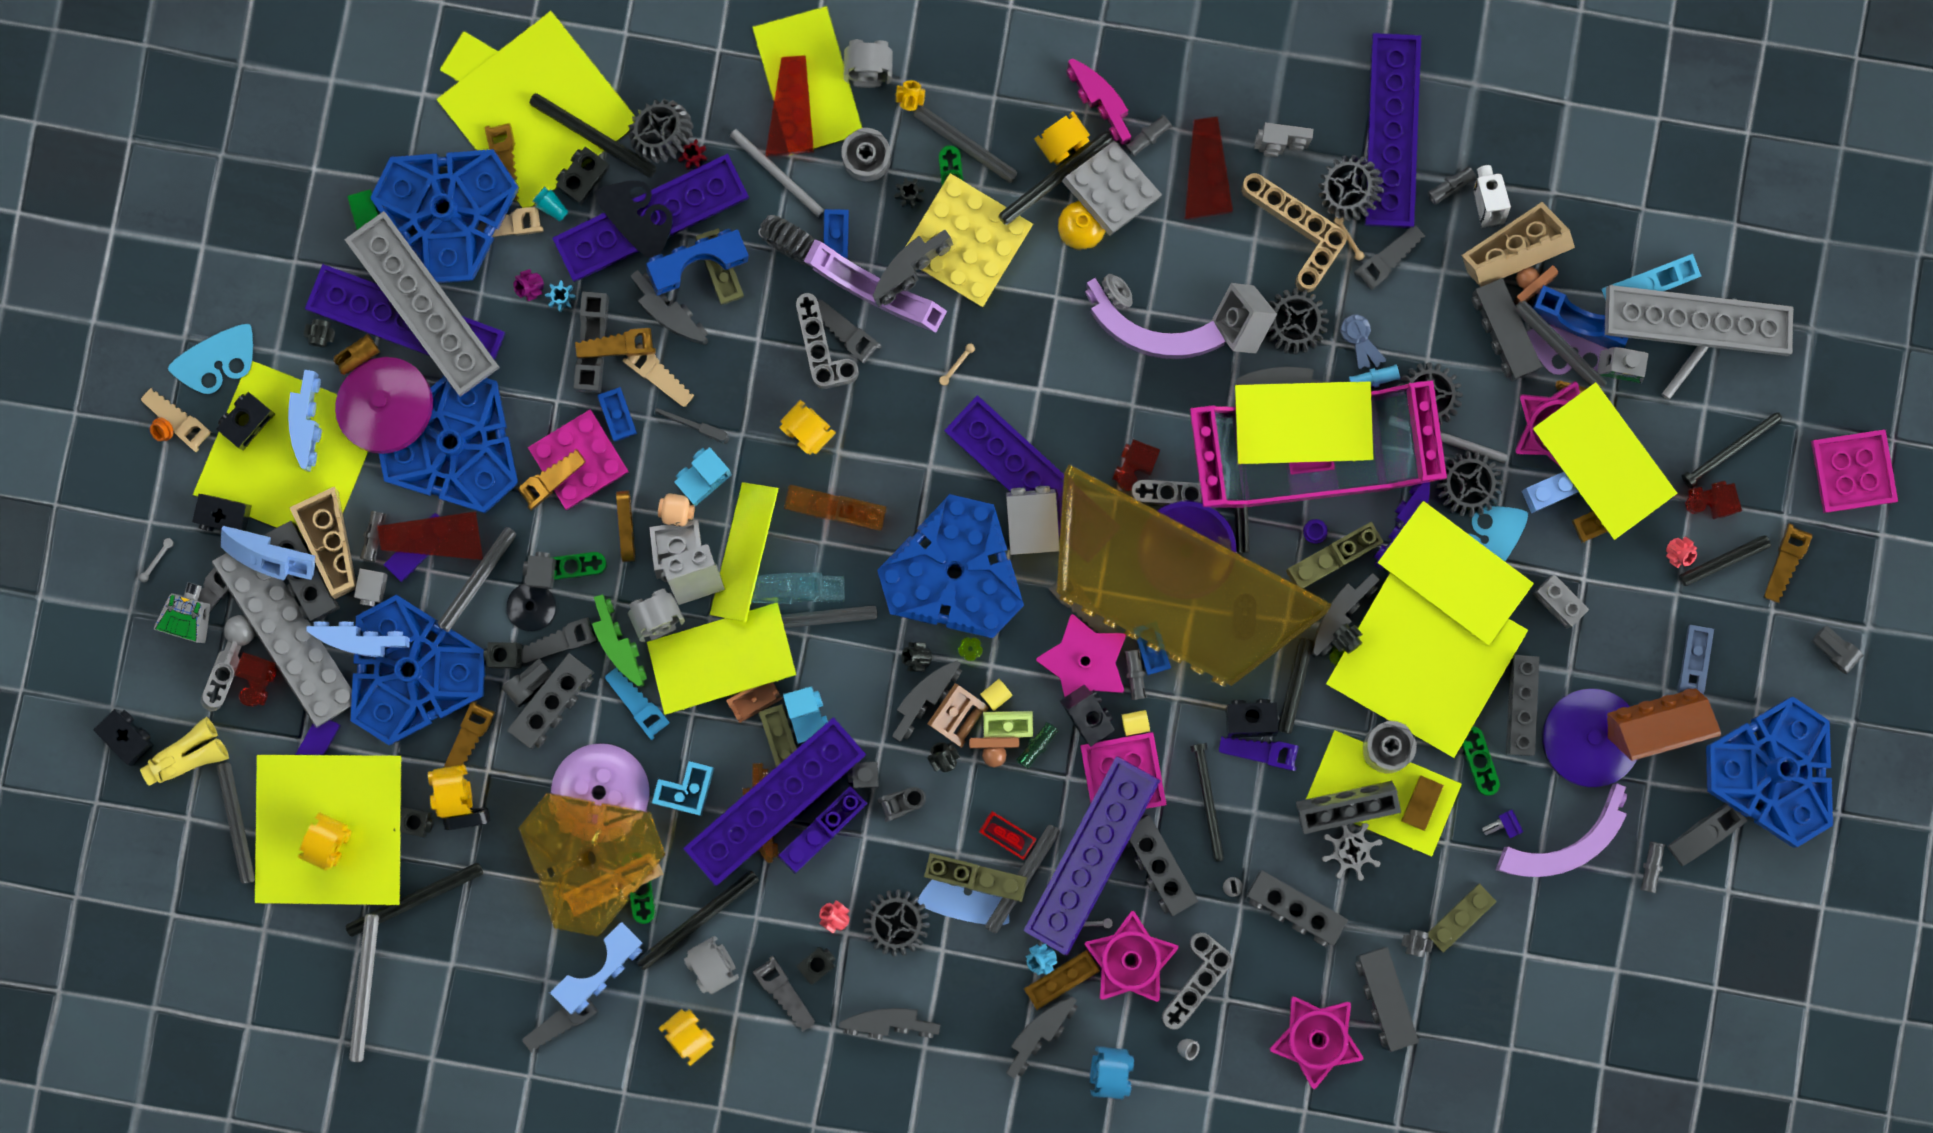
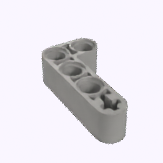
M810 293L800 295L796 301V308L815 385L821 389H827L854 382L858 378L859 370L853 360L831 361L816 297ZM809 300L810 304H814L811 306L813 317L808 318L806 309L804 307L801 308V306L805 305L804 301ZM813 323L817 324L820 327L819 332L815 335H809L806 332L807 326ZM816 347H821L825 350L824 356L820 359L812 357V350ZM846 365L854 368V373L850 377L841 375V369ZM821 371H828L830 373V379L825 383L817 380V375Z
M1221 460L1227 500L1229 470L1227 464ZM1139 480L1131 489V498L1137 504L1165 506L1173 502L1187 500L1184 494L1187 489H1194L1198 494L1195 501L1202 503L1200 483ZM1140 486H1143L1144 490L1149 492L1153 491V486L1157 487L1155 492L1156 499H1152L1153 494H1146L1144 498H1140V494L1136 493V491L1139 490ZM1165 487L1170 488L1173 491V497L1168 500L1163 499L1160 495V490Z
M1196 933L1189 941L1190 949L1203 962L1162 1013V1021L1170 1029H1178L1183 1026L1232 964V956L1229 951L1206 933ZM1198 937H1204L1208 942L1207 948L1203 951H1198L1195 948L1194 943ZM1222 952L1226 955L1227 962L1224 966L1218 967L1214 963V957L1217 953ZM1202 972H1208L1211 975V982L1207 986H1202L1198 982V977ZM1192 991L1195 994L1196 1000L1192 1005L1184 1004L1182 998L1185 992ZM1178 1001L1180 1006L1188 1011L1185 1014L1181 1010L1177 1015L1178 1019H1180L1179 1022L1169 1024L1170 1018L1167 1015L1169 1012L1175 1013L1179 1009L1174 1006Z

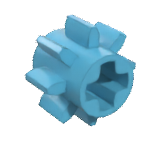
M561 280L558 286L554 287V285L550 284L551 293L545 294L546 298L552 299L549 307L552 308L556 305L559 312H562L563 307L566 306L572 309L570 302L577 299L576 295L569 293L573 290L572 285L566 288ZM558 292L564 294L565 300L558 299L556 294Z
M1037 944L1029 949L1031 953L1026 956L1027 966L1032 972L1037 973V975L1042 973L1047 975L1054 970L1053 965L1057 963V957L1051 947L1046 944L1041 946Z

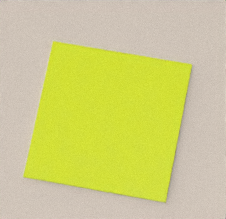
M552 11L436 99L476 150H490L485 126H490L491 128L508 123L511 124L515 141L512 153L515 156L513 161L516 164L513 167L516 169L514 174L517 176L515 182L519 186L518 193L516 194L519 199L516 201L522 208L533 207L535 203L532 200L544 187L548 190L552 189V191L557 188V176L564 168L568 170L573 163L570 160L578 149L582 151L586 146L596 155H600L605 151L531 106L529 101L535 93L543 96L616 142L630 131L628 125L634 123L632 117H635ZM507 134L493 137L494 144L504 142ZM591 159L585 160V161L582 163V168H583L584 166H586V165H587L589 162H591L592 160H591Z
M252 361L248 374L240 379L227 413L230 414L236 407L234 403L242 394L246 395L249 392L273 411L275 415L244 451L218 432L193 495L198 497V494H206L252 505L249 517L278 528L289 521L296 522L289 507L335 486L339 492L343 513L368 451L354 445L341 431L335 411L337 394L320 388L314 397V402H316L315 416L310 418V420L319 423V428L322 429L320 442H316L314 452H317V461L315 466H311V472L303 470L292 447L288 421L290 392L300 394L302 380ZM243 414L239 418V425H246L249 422V415Z
M1390 573L1358 627L1363 634L1359 637L1362 644L1350 654L1344 651L1326 684L1385 719L1403 723L1410 729L1413 735L1455 758L1528 630L1508 619L1488 646Z
M257 755L255 903L400 905L401 756ZM318 813L348 825V829L352 831L346 844L343 843L338 851L342 855L337 866H332L328 870L321 869L298 858L299 854L304 853L300 850V847L310 825L316 826L319 821L315 819Z

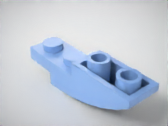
M304 370L300 394L290 392L288 421L291 443L298 463L303 470L311 472V466H315L317 461V452H314L316 442H320L322 433L319 423L310 420L311 417L315 416L316 402H314L315 393H318L320 390L321 379L318 378L316 372Z
M226 526L222 527L221 548L245 566L281 580H285L287 574L312 580L315 571V555L271 545V537Z
M314 622V626H307V632L322 642L357 655L385 657V648H409L410 638L403 636V632L392 631L388 632V636H378V632L367 631L363 632V636H361V628L354 626V622H339V626H329V622Z

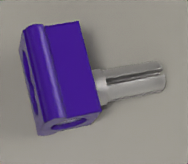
M1513 809L1499 815L1500 819L1482 828L1483 831L1488 830L1484 832L1485 835L1505 828L1509 838L1523 833V829Z

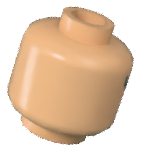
M668 493L665 498L660 499L658 517L662 519L664 524L683 527L687 524L688 519L693 520L695 505H691V501L687 496Z

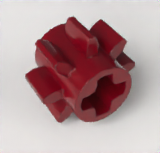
M695 139L694 143H689L690 145H685L683 147L684 153L679 152L683 156L679 157L678 161L679 163L686 162L687 170L691 166L698 168L701 161H707V157L702 155L707 149L705 146L699 148L698 139ZM693 150H695L697 156H692V158L689 159L687 153H692Z

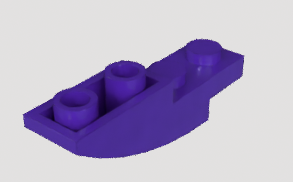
M1430 482L1413 485L1409 491L1412 494L1407 502L1402 500L1394 511L1398 514L1394 520L1402 526L1400 528L1396 525L1388 536L1391 539L1387 547L1382 545L1374 555L1377 559L1374 566L1380 570L1384 568L1377 562L1422 501L1428 504Z
M850 786L788 845L778 857L796 874L867 803Z

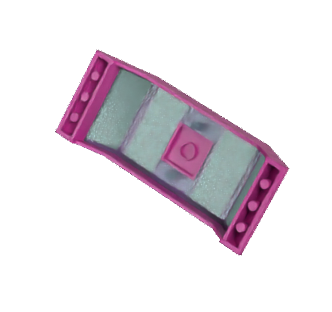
M1433 380L1371 391L1373 460L1355 462L1259 463L1258 465L1238 464L1236 407L1206 406L1190 408L1203 507L1245 508L1388 491L1446 479L1447 475Z

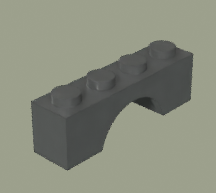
M582 292L580 343L582 340L588 342L589 339L595 341L596 338L602 339L603 336L606 337L609 309L607 293ZM604 356L578 358L574 378V390L577 393L601 394Z

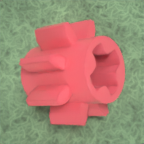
M1686 536L1683 540L1675 538L1670 541L1666 548V557L1670 559L1669 562L1677 568L1681 564L1685 567L1691 565L1697 557V552L1695 551L1697 547L1693 545L1694 542Z
M837 900L834 904L827 903L820 910L819 916L822 920L819 924L831 933H834L835 930L841 931L849 923L850 918L847 913L850 910Z

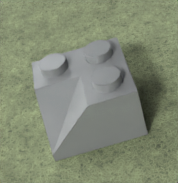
M1231 283L1211 322L1215 323L1226 343L1233 351L1256 354L1277 313L1254 285Z

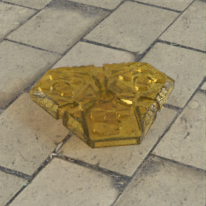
M546 793L519 827L534 873H538L540 879L538 885L541 888L553 927L566 931L600 936L629 901L627 896L630 892L638 890L665 856L650 811L602 803L600 806L595 805V801ZM593 814L598 815L597 823L592 822ZM590 851L596 856L595 864H591L588 860ZM552 867L555 876L550 878L547 869ZM617 881L623 885L620 890L614 886Z

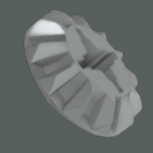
M1113 274L1106 275L1103 278L1102 286L1104 287V292L1108 295V299H1111L1113 304L1117 305L1120 309L1129 308L1133 300L1132 293L1127 284L1118 276Z

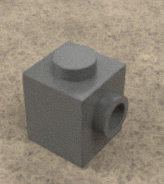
M536 552L535 556L529 555L528 561H524L523 576H526V586L553 589L556 560L550 558V553Z
M860 762L848 771V782L853 783L854 789L879 787L878 762Z

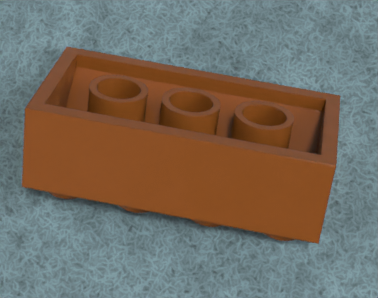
M1696 688L1686 689L1681 693L1665 695L1652 701H1643L1637 705L1622 707L1607 713L1608 739L1631 761L1721 736V731L1709 700Z

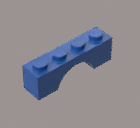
M726 229L718 233V237L709 240L708 237L702 238L689 248L681 246L672 251L673 254L664 257L660 254L650 258L649 262L646 263V270L656 295L658 296L679 288L683 270L694 261L711 260L719 264L724 270L748 262L749 255L738 229L734 231Z
M1544 285L1537 293L1532 308L1548 324L1607 349L1612 347L1624 348L1628 340L1626 337L1605 335V315L1585 311L1572 304L1565 294Z

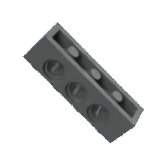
M289 521L265 534V536L271 537V545L283 548L293 545L295 551L311 554L296 522ZM316 563L312 580L305 578L297 579L296 576L287 574L290 582L287 587L294 598L298 597L301 603L299 610L305 620L309 618L311 622H316L341 609L337 600L331 596ZM310 588L317 590V597L313 601H309L306 596Z
M569 653L507 731L532 750L535 746L540 748L548 738L545 735L551 727L555 729L563 719L561 714L566 708L570 710L579 698L576 695L580 690H586L592 684L594 672ZM566 677H572L575 681V685L571 690H564L562 687V682ZM552 696H556L559 699V705L554 710H550L547 707V700ZM540 715L544 721L543 726L539 729H534L531 725L532 718Z
M1514 655L1510 661L1506 755H1535L1540 658L1538 656Z
M1392 781L1296 802L1299 822L1304 834L1401 813L1397 789Z
M1150 815L1139 820L1126 846L1128 849H1134L1137 855L1134 857V861L1140 871L1145 869L1149 878L1146 879V882L1151 891L1155 892L1157 890L1161 900L1158 903L1165 914L1169 912L1171 916H1174L1199 901ZM1149 838L1152 841L1153 847L1151 851L1143 852L1140 849L1139 842L1141 839ZM1159 859L1164 862L1165 869L1161 874H1156L1152 871L1151 865L1154 860ZM1168 881H1173L1177 885V892L1172 896L1164 892V885Z
M1262 870L1259 871L1246 894V897L1250 898L1249 904L1259 910H1262L1264 906L1272 911L1270 916L1282 923L1285 919L1293 923L1291 928L1305 935L1306 931L1315 936L1313 940L1324 947L1328 944L1335 945L1348 922V919ZM1273 890L1280 894V901L1276 905L1270 904L1267 899L1269 892ZM1293 903H1298L1302 907V913L1298 917H1293L1289 913V908ZM1315 915L1321 916L1324 922L1323 926L1318 930L1311 926V919Z

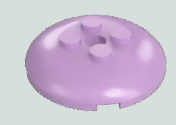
M591 744L572 752L559 765L551 785L552 806L560 823L573 835L591 842H609L630 833L644 817L650 797L649 781L639 761L626 750L610 744ZM597 786H603L606 790V795L603 799L597 800L593 796V791Z

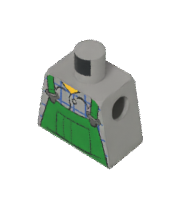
M1619 347L1600 351L1597 373L1604 377L1642 384L1646 372L1648 353Z
M188 582L184 596L171 593L154 626V630L193 642L205 643L210 604L198 600L202 586Z

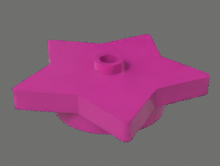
M1577 381L1572 382L1551 397L1520 395L1527 425L1515 449L1517 454L1547 455L1559 466L1533 428L1580 394Z
M1072 614L1062 642L1039 656L1036 661L1060 678L1064 698L1082 685H1085L1090 691L1094 689L1100 692L1123 693L1124 688L1115 662L1126 634L1095 633ZM1086 656L1090 659L1088 666L1081 664L1082 657Z
M1134 911L1128 914L1114 935L1085 942V946L1102 968L1100 999L1104 1000L1132 991L1156 1002L1160 1001V970L1179 947L1149 936ZM1133 955L1135 957L1133 965L1126 963L1127 956Z
M1291 997L1289 1028L1269 1050L1297 1062L1312 1089L1317 1088L1333 1066L1358 1062L1364 1059L1348 1034L1351 1003L1349 1001L1318 1008L1297 997ZM1315 1034H1319L1322 1038L1319 1044H1315L1312 1041V1037Z

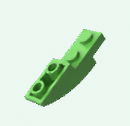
M603 594L594 597L601 621L593 623L592 626L602 648L618 670L639 687L645 686L643 680H646L647 676L643 665L638 666L636 657L640 656L635 642L631 643L629 638L619 639L623 635L619 623H614L611 613L615 612L611 598L606 600Z

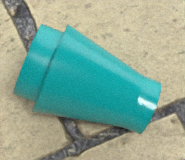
M546 187L532 200L536 204V208L559 222L569 212L552 189L548 190Z

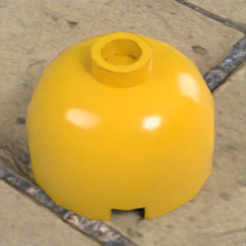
M1080 201L1070 203L1062 210L1058 219V231L1061 239L1067 246L1076 250L1095 247L1105 234V230Z

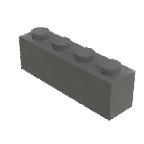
M1503 278L1475 289L1472 293L1474 296L1471 298L1472 304L1476 311L1480 310L1482 314V326L1486 333L1490 332L1493 339L1491 346L1494 353L1500 355L1503 361L1501 368L1504 375L1510 377L1512 382L1542 368L1522 320L1514 310V302Z
M1382 947L1358 955V962H1355L1356 970L1359 977H1364L1366 985L1363 986V991L1366 999H1371L1374 1009L1370 1011L1374 1023H1379L1382 1033H1379L1378 1036L1382 1047H1387L1388 1051L1392 1052L1419 1043L1388 947Z

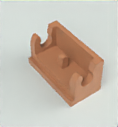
M772 682L742 691L726 701L736 719L741 723L782 700V697Z

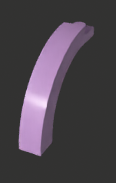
M814 240L804 262L829 281L878 307L874 301L873 294L880 278L850 262L821 241ZM904 290L897 294L895 300L890 304H883L878 307L894 316L935 333L947 312L935 302Z
M1096 278L1086 284L1088 289L1085 291L1086 296L1092 304L1095 302L1097 304L1090 311L1097 323L1115 340L1136 352L1158 358L1181 359L1211 352L1223 346L1226 342L1213 321L1198 329L1183 333H1159L1135 325L1117 311Z
M1612 784L1598 820L1589 832L1574 844L1555 852L1543 854L1527 853L1510 847H1504L1496 870L1516 876L1542 877L1561 874L1587 863L1607 847L1622 826L1627 814L1618 811V808H1622L1626 801L1627 794L1624 793L1626 787L1620 784Z

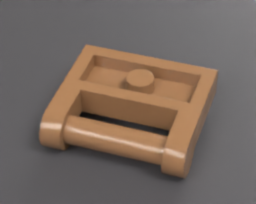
M955 683L928 722V725L962 748L966 743L964 741L982 713L987 712L989 706ZM971 706H975L957 734H954V731Z

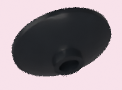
M524 583L511 592L506 608L509 619L516 627L524 631H538L552 621L556 611V603L549 589L528 587ZM528 602L534 603V609L531 611L526 609Z

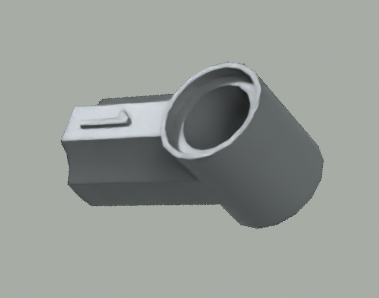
M1827 625L1811 641L1844 674H1848L1864 656L1857 647L1850 642H1845Z
M538 659L522 674H518L510 679L502 687V690L517 707H520L535 694L534 691L548 680L552 672L541 659Z

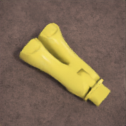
M208 717L198 722L180 740L160 751L152 759H149L148 765L140 769L149 786L157 781L162 783L178 777L196 767L229 759L228 751L220 739H214L185 756L192 748L218 736L215 726Z

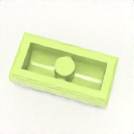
M1033 711L983 712L984 738L1033 737Z

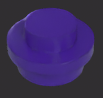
M1318 519L1308 521L1303 528L1304 538L1313 544L1321 543L1328 534L1326 524Z

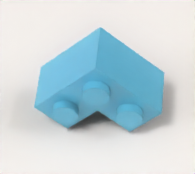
M710 447L707 450L704 448L700 449L692 457L694 459L691 463L693 466L690 469L687 467L682 469L676 475L677 480L674 482L695 506L732 476L729 468Z
M811 686L783 695L798 744H803L828 722L827 716H821L819 707L823 706L820 692H814Z
M688 761L683 784L680 785L658 779L652 803L702 816L715 768Z

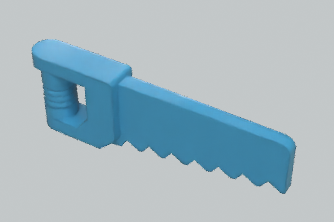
M617 667L605 676L607 682L634 715V719L651 740L655 738L654 735L670 723L658 706H655L652 702L648 703V698H643V693H638V688L633 687V683L628 682V678L623 677V673L618 672ZM652 715H658L660 719L647 728L643 722Z

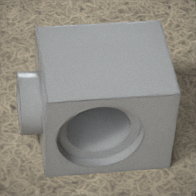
M360 568L354 598L359 599L360 604L374 607L375 603H382L388 575Z

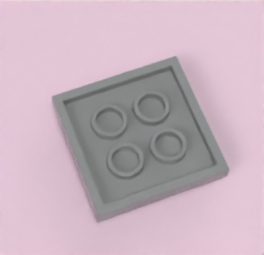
M1115 140L1062 180L1109 236L1162 196Z

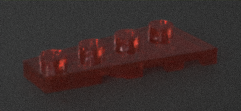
M806 55L781 57L765 155L777 156L814 152Z
M1218 116L1193 121L1184 220L1233 212Z
M476 511L378 526L381 550L483 559Z

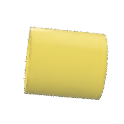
M1000 679L980 694L993 711L1013 696Z
M1146 710L1121 715L1125 736L1150 732Z

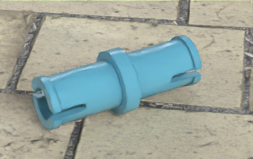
M1396 364L1379 370L1373 368L1370 369V372L1352 377L1349 376L1350 382L1371 381V386H1374V388L1379 387V384L1400 380Z

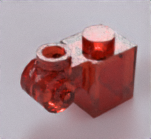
M1135 439L1132 440L1131 445L1126 443L1121 455L1122 458H1125L1122 467L1117 466L1112 480L1118 482L1122 490H1132L1133 485L1137 482V477L1133 473L1141 471L1151 475L1160 449Z
M1726 481L1711 484L1712 489L1703 491L1702 487L1688 490L1689 497L1686 499L1685 507L1692 514L1702 512L1706 505L1710 506L1713 520L1742 512L1735 483L1727 485Z
M243 652L235 676L248 680L250 688H244L239 693V699L242 704L252 707L257 705L264 706L268 697V692L265 691L266 686H268L269 682H273L277 671L274 668V662Z

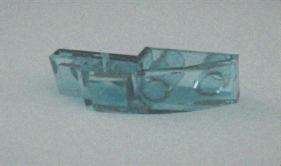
M822 573L757 575L751 602L793 604L794 601L844 602V576H824Z

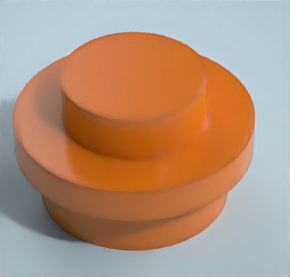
M159 417L151 424L150 433L157 441H168L173 437V427L169 421Z

